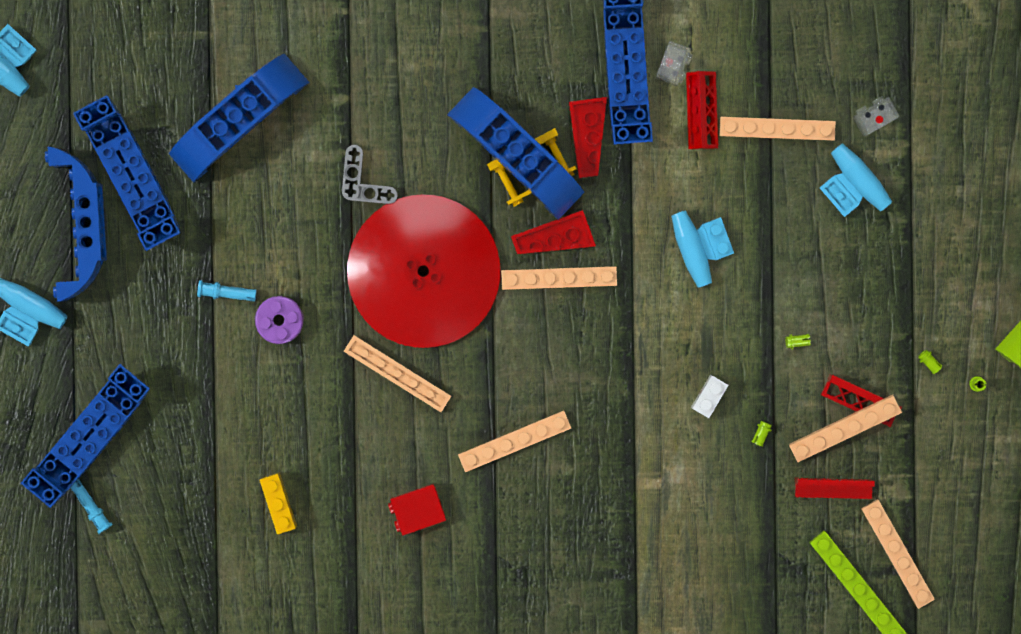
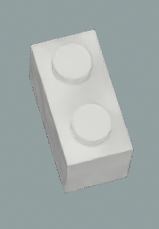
M710 375L691 408L710 418L728 385Z

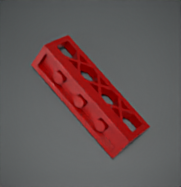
M687 72L688 149H717L716 72ZM705 76H709L708 86L705 83ZM707 96H709L710 98L709 105L706 103ZM708 115H709L710 118H711V123H710V124L707 123V116H708ZM708 134L711 136V144H707Z
M830 374L821 393L822 396L856 412L863 409L861 404L869 400L874 404L884 399ZM830 384L837 385L841 394L836 396L827 394ZM852 392L856 395L858 402L848 404L844 395ZM896 416L890 418L888 422H882V424L891 427Z
M795 478V497L872 499V487L875 486V481L872 479Z

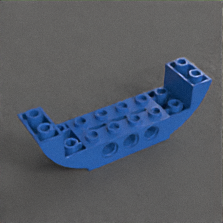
M603 0L608 97L614 144L653 142L652 123L650 122L642 14L643 0Z
M285 53L278 56L247 78L194 124L174 145L169 155L195 183L208 171L207 168L292 94L296 95L310 82Z
M473 87L447 114L460 128L463 127L533 193L556 219L559 220L584 194L580 185L551 154L502 108L478 89Z
M106 95L74 112L73 115L81 130L87 133L139 232L137 235L145 250L147 251L179 234L178 222L164 191L133 133L109 96Z
M48 147V151H45V161L49 163V166L55 168L72 167L69 170L70 181H73V188H71L70 193L71 200H74L75 208H72V219H75L76 227H73V237L77 239V246L74 247V256L78 258L75 274L76 277H79V281L56 282V286L53 287L54 298H57V302L72 299L86 290L98 275L103 261H107L103 186L97 182L94 174L77 157L68 152ZM86 199L90 200V205L88 208H85L84 202ZM90 218L91 225L87 228L85 222ZM89 237L93 241L90 247L86 243Z
M121 364L108 377L109 381L40 464L33 468L21 482L24 487L51 508L85 473L130 419L148 394L150 388Z

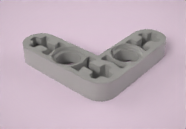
M358 145L349 146L345 153L342 186L344 198L350 201L382 204L395 202L398 193L393 187L361 184L363 150ZM353 148H357V152H360V155L356 156L355 162H359V166L355 164L348 165V161L352 162V155H349V152L353 151ZM351 167H355L358 170V175L355 178H350L347 175V171ZM346 180L358 181L357 185L353 184V190H356V194H353L352 197H349V194L345 192L350 188V183L346 184ZM368 188L375 190L376 194L372 199L365 197L364 193ZM378 188L382 189L381 193H387L388 190H391V193L395 195L394 198L392 197L390 201H387L386 197L380 196L381 200H377L379 195Z

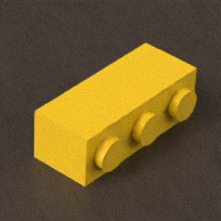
M280 472L261 478L260 483L277 535L296 529L297 524Z

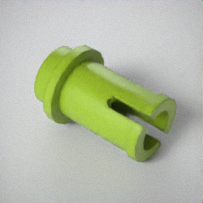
M790 334L785 338L786 347L794 349V347L810 346L811 340H808L810 335L792 336Z
M924 350L918 356L919 362H923L933 374L937 373L942 365L931 355V351Z
M976 376L970 380L969 385L973 391H983L986 388V381L983 378ZM978 381L980 382V386H979V387H977V385H975V384H977Z
M761 421L760 424H757L759 427L751 442L763 447L769 431H772L770 429L772 425Z

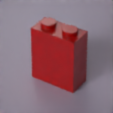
M434 483L390 498L391 503H388L391 514L395 513L397 521H394L397 532H401L402 536L446 521V516Z

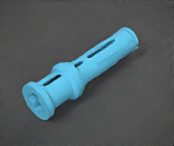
M199 280L197 297L202 295L213 297V299L225 297L255 302L257 290L222 286L219 282H215V284L204 283L203 280Z
M78 479L71 487V490L89 514V521L92 520L98 529V534H100L113 524L107 520L103 514V509L98 508Z

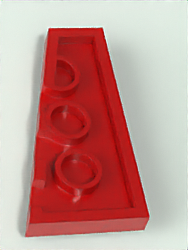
M607 97L569 102L579 178L598 176Z
M583 210L511 236L517 254L596 246Z

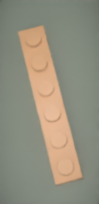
M720 117L719 136L835 141L836 121Z
M616 267L501 270L502 290L617 286Z
M353 335L344 350L348 355L442 412L451 398V395L355 335Z
M890 395L790 443L789 447L797 462H800L897 416L902 411L894 395Z
M563 410L462 452L458 456L464 471L468 472L569 430L571 426Z
M877 499L861 508L916 607L919 609L935 600L879 500Z

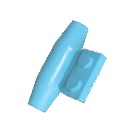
M9 24L0 31V85L21 97L30 85L16 67L24 65L37 50Z
M843 143L831 152L842 173L832 176L819 188L844 217L860 204L862 197L880 212L892 203L882 183L860 157Z
M686 210L671 215L677 244L686 268L697 287L712 283L708 259L718 260L734 254L721 217L706 222L696 229Z
M0 278V297L11 306L3 311L0 317V331L26 346H30L39 330V322L58 329L62 328L68 317L64 312L47 299L24 286Z

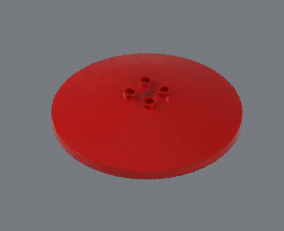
M411 195L384 205L374 212L361 226L349 252L347 263L348 285L357 310L364 320L379 334L405 346L417 348L438 347L464 337L486 317L495 301L499 288L500 259L489 230L468 208L441 196ZM423 265L429 269V274L425 277L418 274V268Z

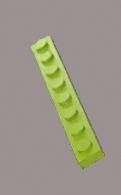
M822 531L809 542L882 634H907L825 531Z

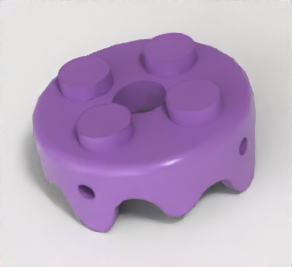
M274 296L265 300L259 306L255 316V325L261 337L274 344H284L295 339L300 334L304 322V314L298 304L284 296ZM278 314L284 317V323L281 326L274 323V317Z

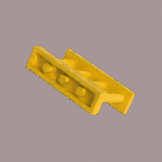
M555 128L535 138L540 145L545 143L546 146H549L558 163L571 176L575 175L573 171L576 170V167H568L555 143L557 141L555 137L558 136ZM497 159L487 164L490 172L494 170L495 173L499 174L511 197V200L507 201L508 206L511 204L513 207L524 202L522 198L531 194L529 190L520 195L517 194L504 169L505 167Z

